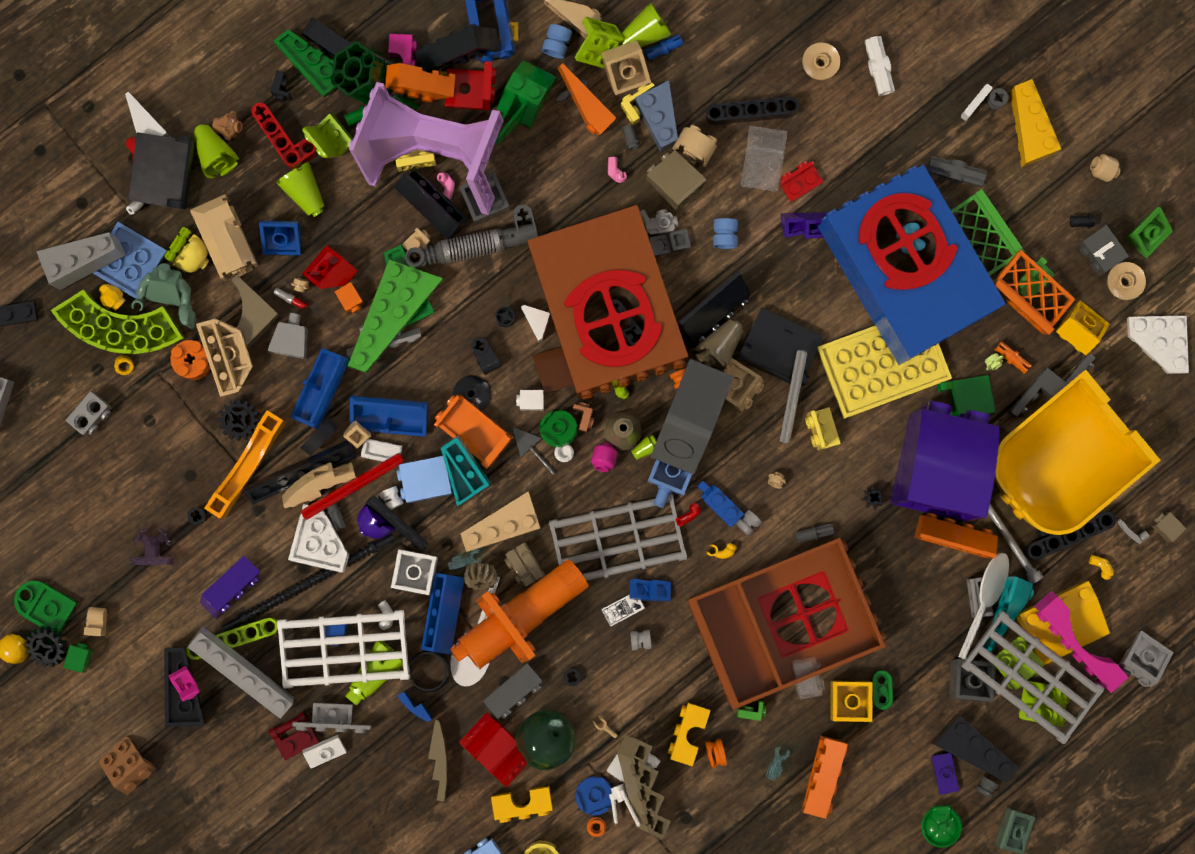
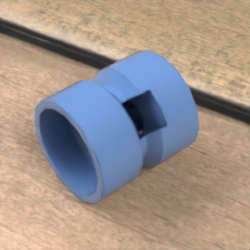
M550 24L547 31L548 39L544 40L541 51L551 57L564 59L567 51L565 44H569L573 32L563 26Z
M730 218L714 219L713 229L717 234L713 236V247L719 249L737 248L738 236L735 233L738 232V220Z

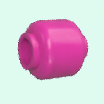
M607 442L595 446L591 457L594 469L600 472L612 470L615 467L618 452L613 448L612 444Z

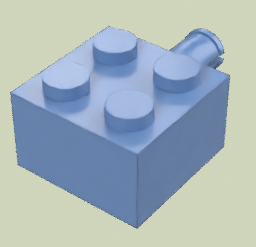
M656 460L647 481L657 485L659 488L653 505L664 509L670 493L674 492L683 496L692 474Z

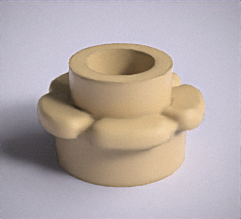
M294 278V283H291L292 286H295L294 290L299 292H305L306 289H310V281L306 279Z
M774 472L768 475V484L772 487L781 489L783 484H786L784 475Z

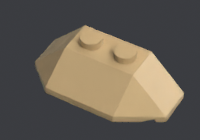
M216 318L196 323L220 397L239 392L253 367L241 330Z

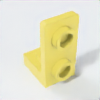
M653 83L639 87L637 93L634 95L628 94L622 99L621 109L633 126L639 123V115H641L635 105L632 106L635 103V97L655 87Z

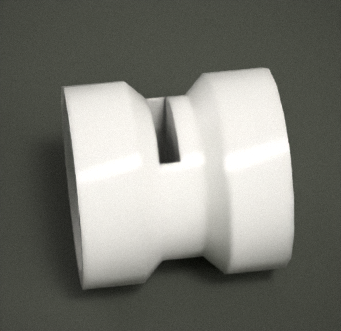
M397 486L379 493L380 498L384 500L385 505L390 510L404 504L402 498L398 496Z

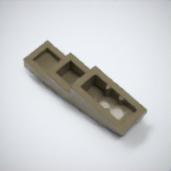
M436 719L428 759L436 760L432 780L440 781L437 801L444 802L446 800L448 784V755L441 719Z

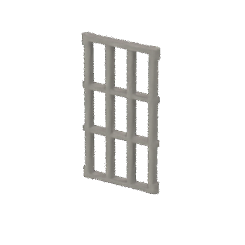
M670 493L666 503H670L672 514L635 522L633 511L655 506L653 505L655 498L636 503L628 502L627 505L596 512L590 511L588 514L566 519L550 520L548 525L552 532L559 565L567 559L576 564L600 558L603 569L582 574L586 581L601 577L608 578L610 575L640 568L643 570L649 566L675 560H687L688 556L684 548L680 527L676 524L677 514L673 499L674 495ZM629 512L632 523L598 531L596 519ZM592 520L594 532L557 540L556 528ZM674 521L677 533L640 541L638 529ZM634 531L636 542L602 550L600 538ZM596 539L598 551L561 558L559 547ZM676 540L679 541L680 552L644 560L642 548ZM638 549L640 561L606 568L604 557Z
M1002 610L969 656L964 660L961 667L968 672L971 671L993 688L995 693L1001 694L1023 711L1028 718L1035 720L1052 733L1059 742L1065 744L1097 698L1102 694L1104 688L1098 683L1092 682L1070 665L1068 660L1065 661L1039 641L1040 639L1037 636L1031 635L1010 619L1009 615ZM1000 622H1003L1030 643L1024 652H1021L994 631ZM989 637L1018 658L1012 668L983 647ZM1034 647L1060 666V669L1054 676L1028 657ZM977 653L1007 674L1001 684L971 662ZM1023 663L1049 682L1043 692L1017 673V670ZM1065 671L1094 692L1088 702L1059 681ZM1011 679L1038 698L1031 708L1005 688ZM1053 687H1056L1083 708L1077 717H1074L1047 696ZM1042 702L1071 723L1065 733L1036 712Z

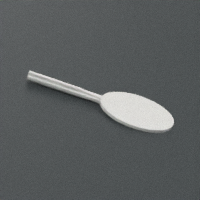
M998 553L985 570L980 586L979 596L981 605L962 646L959 658L966 659L986 607H991L998 600L1004 589L1009 572V559L1005 553Z
M497 576L496 584L493 588H489L490 594L496 593L500 577ZM483 610L481 612L478 624L487 618ZM452 654L450 663L451 673L459 685L471 686L483 677L489 663L479 670L468 656L458 662Z

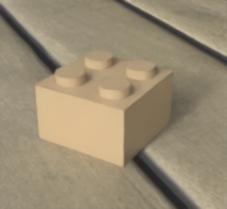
M637 40L601 53L610 86L615 95L651 83L642 49Z

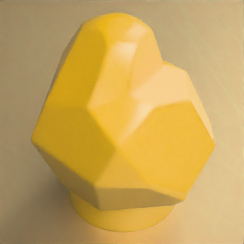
M103 284L99 288L101 293L100 300L107 309L112 308L116 311L126 301L123 298V292L113 285Z

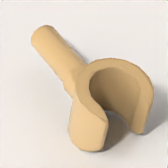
M598 715L601 722L595 723L593 721L595 727L598 730H605L612 737L616 738L618 735L609 728L603 716Z

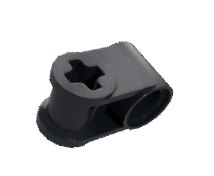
M481 337L475 338L471 348L484 375L500 368L501 364L486 339ZM476 343L485 344L483 351L475 349L477 347Z

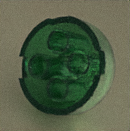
M540 710L528 716L520 724L516 735V744L518 751L521 752L528 762L527 764L539 770H552L563 765L572 756L576 746V733L572 723L563 714L554 710Z

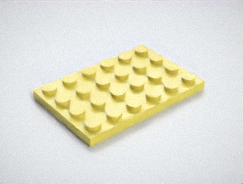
M876 326L817 347L844 419L952 379L939 343L905 363L898 365Z

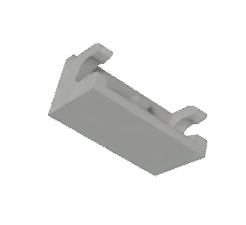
M983 577L966 579L972 618L976 617L981 605L979 595ZM992 606L986 607L983 617L993 616Z

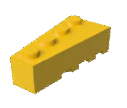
M1033 79L1014 86L1010 91L1013 115L1015 116V129L1018 136V149L1022 168L1057 154L1061 147Z

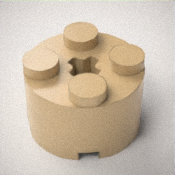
M691 125L690 128L684 127L672 149H677L678 153L686 161L694 165L698 162L701 163L699 167H706L717 148V139L713 136L702 134L700 128Z

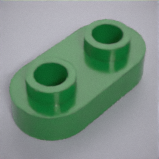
M883 670L875 672L872 676L873 704L881 710L890 708L893 703L892 678L888 672ZM881 676L884 677L882 684L878 682V678ZM880 696L885 697L884 703L879 702Z

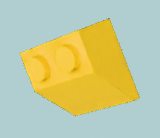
M1080 300L1062 321L1056 332L1062 339L1072 344L1077 351L1087 355L1101 341L1110 323Z

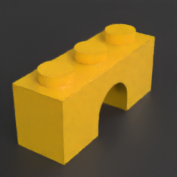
M687 702L686 706H682L680 716L683 718L681 724H677L675 727L674 735H676L674 743H670L668 754H671V760L693 767L698 746L690 744L687 741L686 735L692 727L705 729L710 709Z
M550 786L530 788V802L523 806L517 805L513 801L511 792L492 795L494 819L504 823L511 821L512 817L519 816V819L530 818V814L538 813V816L549 815V811H553Z

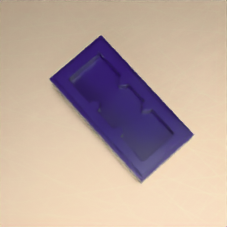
M947 752L932 755L931 758L939 794L959 791L952 754Z

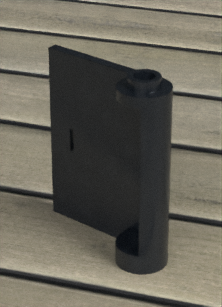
M137 132L128 201L186 210L196 141H192L190 136L181 135L180 139Z
M761 307L737 359L791 384L797 351L805 350L807 351V358L801 383L805 387L809 379L807 375L808 369L824 336Z

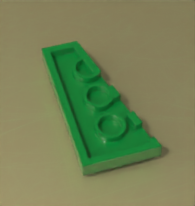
M288 29L274 40L277 48L323 98L337 88L331 83L333 59H329L323 52L313 48L308 42Z

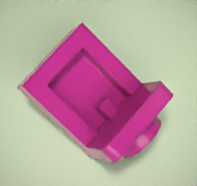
M186 666L168 675L182 701L192 699L200 692L195 679Z

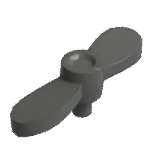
M580 80L586 87L588 86L586 80ZM569 90L559 93L556 96V100L562 102L571 95Z

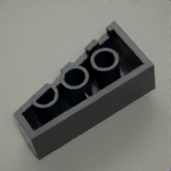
M186 647L164 648L165 727L205 726L206 724L199 694L197 693L192 699L182 701L168 676L186 666L194 678Z

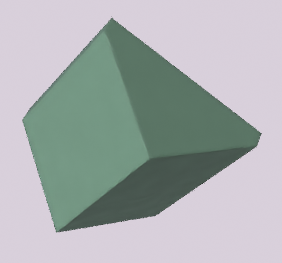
M1006 807L994 844L1001 849L1024 854L1036 817Z

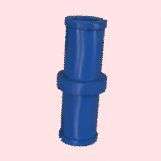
M677 34L666 41H659V44L644 51L648 60L651 61L663 54H669V51L684 44L680 35Z

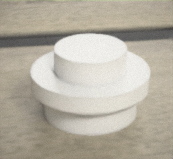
M571 445L555 448V457L560 462H568L572 459L574 451Z

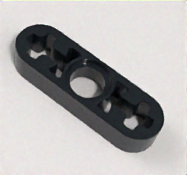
M611 299L613 305H619V313L627 311L619 300ZM630 317L627 319L631 321V326L627 329L621 327V330L628 343L633 346L637 342L633 343L632 334L630 333L627 336L626 332L631 331L634 326L636 330H633V332L637 336L642 335L643 332L634 319Z

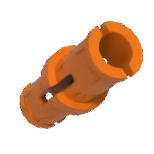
M1003 341L994 349L1007 359V363H1012L1023 374L1032 366L1031 363L1019 355L1017 350H1012Z

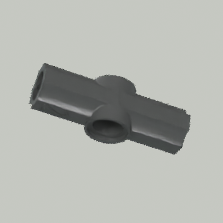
M931 156L927 171L930 174L946 177L948 181L954 183L964 182L978 187L983 186L987 175L986 170L968 166L963 161H950Z

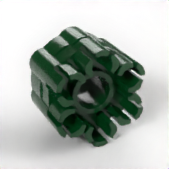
M355 41L342 51L337 52L334 56L331 83L345 95L368 105L370 92L375 87L376 82L385 85L387 65L395 63L384 58L382 53ZM387 89L389 95H391L393 90Z

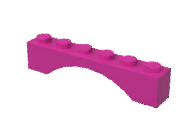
M1050 591L1034 606L1038 611L1036 614L1043 623L1046 621L1049 623L1048 629L1055 636L1059 635L1062 638L1060 643L1067 650L1071 649L1074 652L1072 654L1073 658L1079 664L1083 662L1085 665L1083 669L1091 677L1094 675L1097 678L1095 683H1098L1112 693L1129 678L1110 658L1093 655L1080 646L1072 631L1070 609L1055 593Z

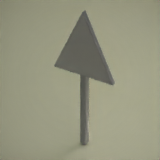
M512 427L520 457L531 450L551 474L556 475V472L533 448L542 438Z

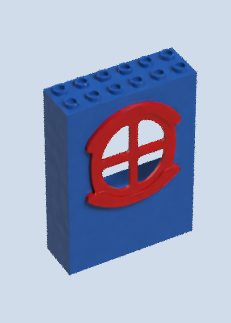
M915 165L902 176L898 174L890 179V182L887 184L882 183L876 186L872 192L869 193L867 191L861 194L854 202L850 200L843 204L839 210L833 209L821 219L822 223L818 226L822 236L898 365L905 363L1006 305L924 165L918 168ZM898 209L912 211L926 221V226L908 235L895 216V211ZM888 217L900 240L882 250L877 245L876 231L881 218ZM931 232L935 237L936 251L931 264L925 265L912 243L914 240ZM905 247L918 270L914 273L897 270L885 258L892 252Z

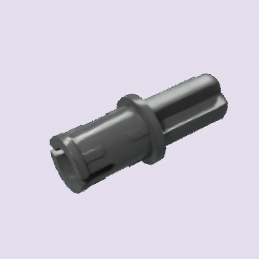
M337 502L326 508L328 511L326 514L330 516L334 529L337 531L345 528L346 525L340 512L341 507H338Z
M832 524L796 531L797 542L799 544L813 539L817 541L818 538L834 535V527Z

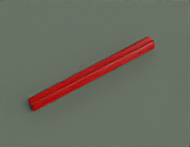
M401 454L393 455L302 509L301 514L303 518L308 520L404 462Z

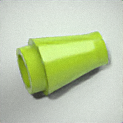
M654 435L645 437L631 450L637 460L652 454L657 442Z

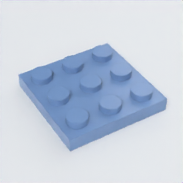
M117 222L111 234L120 240L125 256L93 272V274L136 299L138 298L137 291L141 279L147 273H152L153 268L161 264L167 250Z

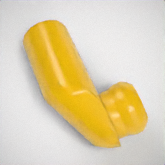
M1095 555L1090 556L1089 564L1101 568V577L1103 579H1111L1114 575V569L1110 562Z

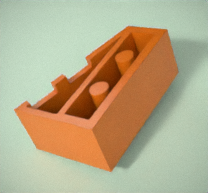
M403 63L387 65L385 87L393 90L395 94H407V97L412 99L420 98L421 102L432 103L433 100L454 97L455 74L450 73L449 75L442 76L439 75V71L432 70V73L422 71V67Z

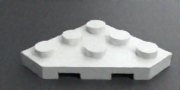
M1186 316L1127 318L1128 337L1137 343L1153 361L1155 360L1167 374L1189 373Z
M303 504L302 509L308 507L309 505ZM321 511L308 520H305L301 514L288 560L345 573L349 553L325 511Z

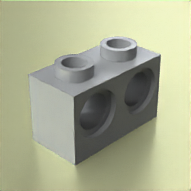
M90 391L65 421L83 436L88 437L97 431V425L101 420L104 421L111 414L110 410L113 407L96 393ZM99 403L101 408L95 413L93 406ZM87 418L88 424L82 428L81 420Z

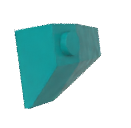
M1007 576L993 622L1002 610L1014 621L1028 602V599L1031 600L1034 593L1033 584L1015 576ZM1000 622L994 631L1003 636L1009 627ZM989 637L984 648L991 652L997 642Z

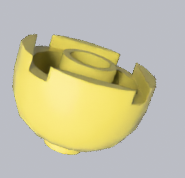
M195 234L188 240L190 243H187L182 248L173 264L174 267L186 273L196 272L199 268L204 269L209 262L207 259L208 249L204 241Z

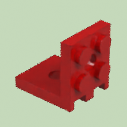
M485 62L484 71L447 69V75L450 73L455 74L454 97L445 98V108L490 111V104L494 103L495 87L491 86L492 84L495 85L496 68H492V62ZM462 85H468L470 92L462 94L459 89Z

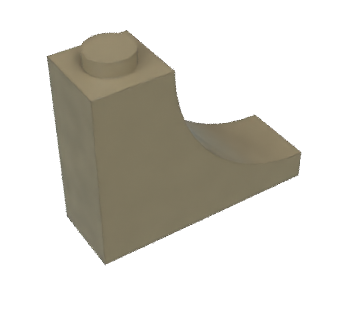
M235 275L231 280L240 292L243 306L242 316L236 328L241 330L246 347L249 349L273 325L280 315L238 275Z

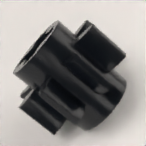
M870 486V492L863 490L866 495L861 500L866 501V508L872 505L873 510H876L877 504L884 505L881 500L886 495H881L882 488L876 491L873 486ZM876 494L877 501L871 502L869 495Z

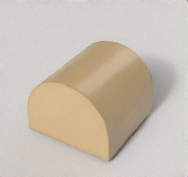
M354 421L346 428L343 437L358 449L371 437V433L360 423Z

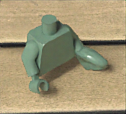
M166 263L154 267L152 273H147L141 279L137 291L138 298L133 301L132 309L136 303H140L141 311L145 306L144 297L148 301L179 306L181 323L190 329H194L196 313L192 309V305H190L191 288L183 279L181 272L171 270L170 266Z

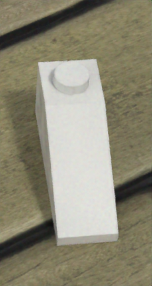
M129 92L125 94L136 133L171 137Z

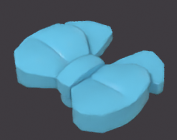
M908 223L902 228L906 234L910 235L918 231L920 226L917 223ZM918 238L912 244L915 250L919 252L925 248L926 243ZM905 247L900 248L903 253L909 254Z

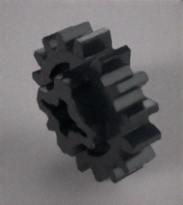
M238 399L237 404H235L231 400L230 406L223 405L226 409L225 411H219L222 418H217V420L222 422V424L218 427L225 429L222 434H229V439L231 440L235 436L236 441H240L241 437L248 440L247 435H253L254 432L252 430L256 429L255 424L260 422L256 418L259 412H253L255 406H249L248 401L242 404V400ZM235 408H245L241 412L234 410ZM229 415V423L227 424V416ZM234 415L242 417L241 421L243 425L236 423L237 419ZM251 416V424L249 425L248 418ZM237 428L244 430V432L235 433L233 431H235Z
M41 626L32 631L27 637L29 641L25 646L30 649L26 652L32 654L31 660H37L36 665L42 663L43 668L48 665L52 668L60 664L67 656L65 652L68 651V648L64 647L67 641L61 639L64 636L63 634H57L58 629L51 631V626L47 628Z

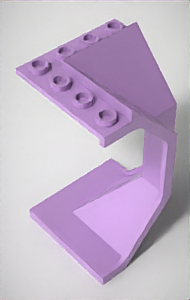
M376 82L375 87L370 92L368 105L364 107L362 120L357 124L356 135L350 142L349 150L368 184L375 187L383 167L387 163L416 150L461 160L469 170L466 180L481 213L489 215L495 197L484 174V170L502 126L503 118L500 111L492 110L489 120L465 125L423 115L392 98L385 85Z

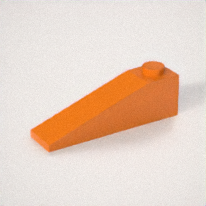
M562 63L557 68L584 122L587 124V130L593 135L595 133L597 135L602 134L616 117Z

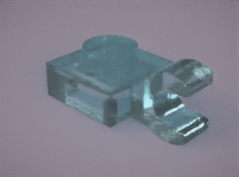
M473 550L467 558H463V555L451 558L452 562L448 563L449 569L455 570L472 565V563H482V560L476 561L473 558L474 554L479 553L480 550Z
M779 746L775 748L774 757L766 774V778L773 781L781 775L783 769L780 766L781 761L786 760L790 755L789 750H786L785 755H779Z

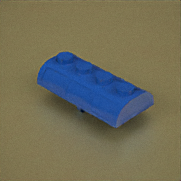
M322 348L308 379L303 381L305 386L290 418L318 430L341 383L350 359Z
M350 396V424L357 421L369 432L426 437L428 402Z

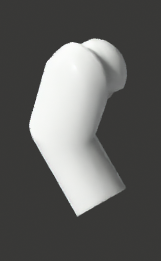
M386 600L378 604L382 613H394ZM393 620L380 621V629H389L393 624Z

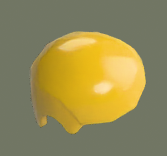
M15 634L4 636L0 640V658L10 664L22 663L29 655L26 651L30 648L25 646L28 641Z

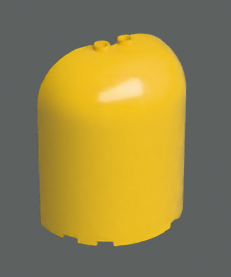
M1087 370L1082 371L1007 434L998 445L994 479L1002 494L1000 495L1001 499L1007 505L1010 504L1014 509L1013 513L1018 519L1021 520L1023 518L1034 528L1048 534L1063 535L1080 529L1161 461L1136 430H1129L1107 404L1111 399Z

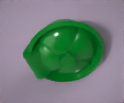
M950 805L932 806L922 819V834L933 846H951L959 839L962 833L961 818Z

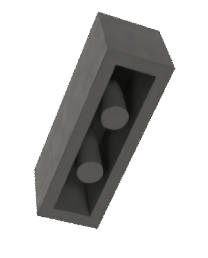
M527 663L485 698L483 702L497 719L500 717L504 719L512 712L511 707L515 704L520 706L527 700L525 696L530 691L533 694L542 687L540 683L543 680L532 666Z

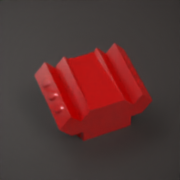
M487 712L459 741L464 749L470 752L477 761L486 767L506 787L511 784L534 758L515 736Z

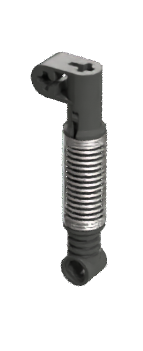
M527 205L517 206L513 212V228L504 230L495 228L489 230V233L486 230V233L484 231L483 234L479 232V235L476 233V236L473 233V236L471 234L469 237L466 235V238L465 236L463 238L460 236L459 239L456 237V240L453 238V241L449 239L450 245L446 239L438 241L434 247L430 245L429 248L426 246L425 249L422 247L410 248L405 255L406 264L409 267L419 269L426 266V263L431 265V262L436 264L437 261L438 263L449 264L451 260L454 263L458 260L461 261V258L462 260H467L468 257L471 259V256L474 258L478 257V255L481 257V254L482 256L488 255V253L491 255V252L493 254L495 252L499 253L506 248L528 244L527 240L538 237L532 210ZM520 212L526 215L525 223L531 222V224L518 226V224L522 223V217L519 216ZM414 254L420 256V261L417 263L410 261V257Z

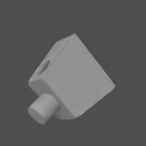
M290 313L288 323L279 322L277 324L268 348L270 353L307 360L308 329L304 326H299L301 315Z

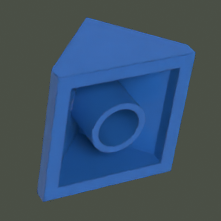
M259 221L263 255H301L302 226L299 222Z

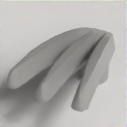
M1120 518L1117 520L1122 530L1137 543L1142 544L1143 541L1150 537L1146 531L1136 535L1128 528L1124 521Z

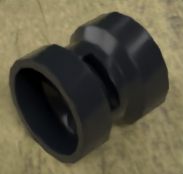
M501 307L497 310L495 315L497 323L504 328L511 327L515 322L513 310L509 307Z

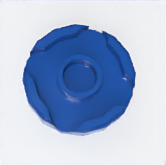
M591 776L582 780L575 794L576 803L580 810L593 816L601 815L608 811L612 805L609 794L612 793V786L603 777Z

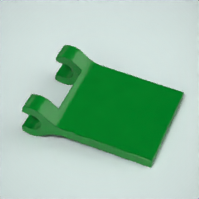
M988 375L937 384L938 392L950 390L954 412H950L952 416L959 417L960 413L966 414L967 410L987 414L996 412Z

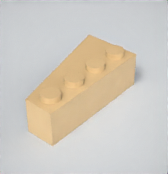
M529 491L460 533L466 552L541 529Z

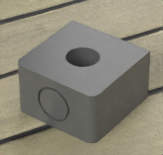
M690 359L650 457L694 475L712 435L734 376Z

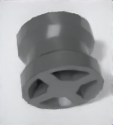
M1002 88L994 89L987 97V104L993 110L1002 109L1008 101V94Z
M981 776V782L975 787V790L992 799L994 796L993 792L995 789H998L999 785Z

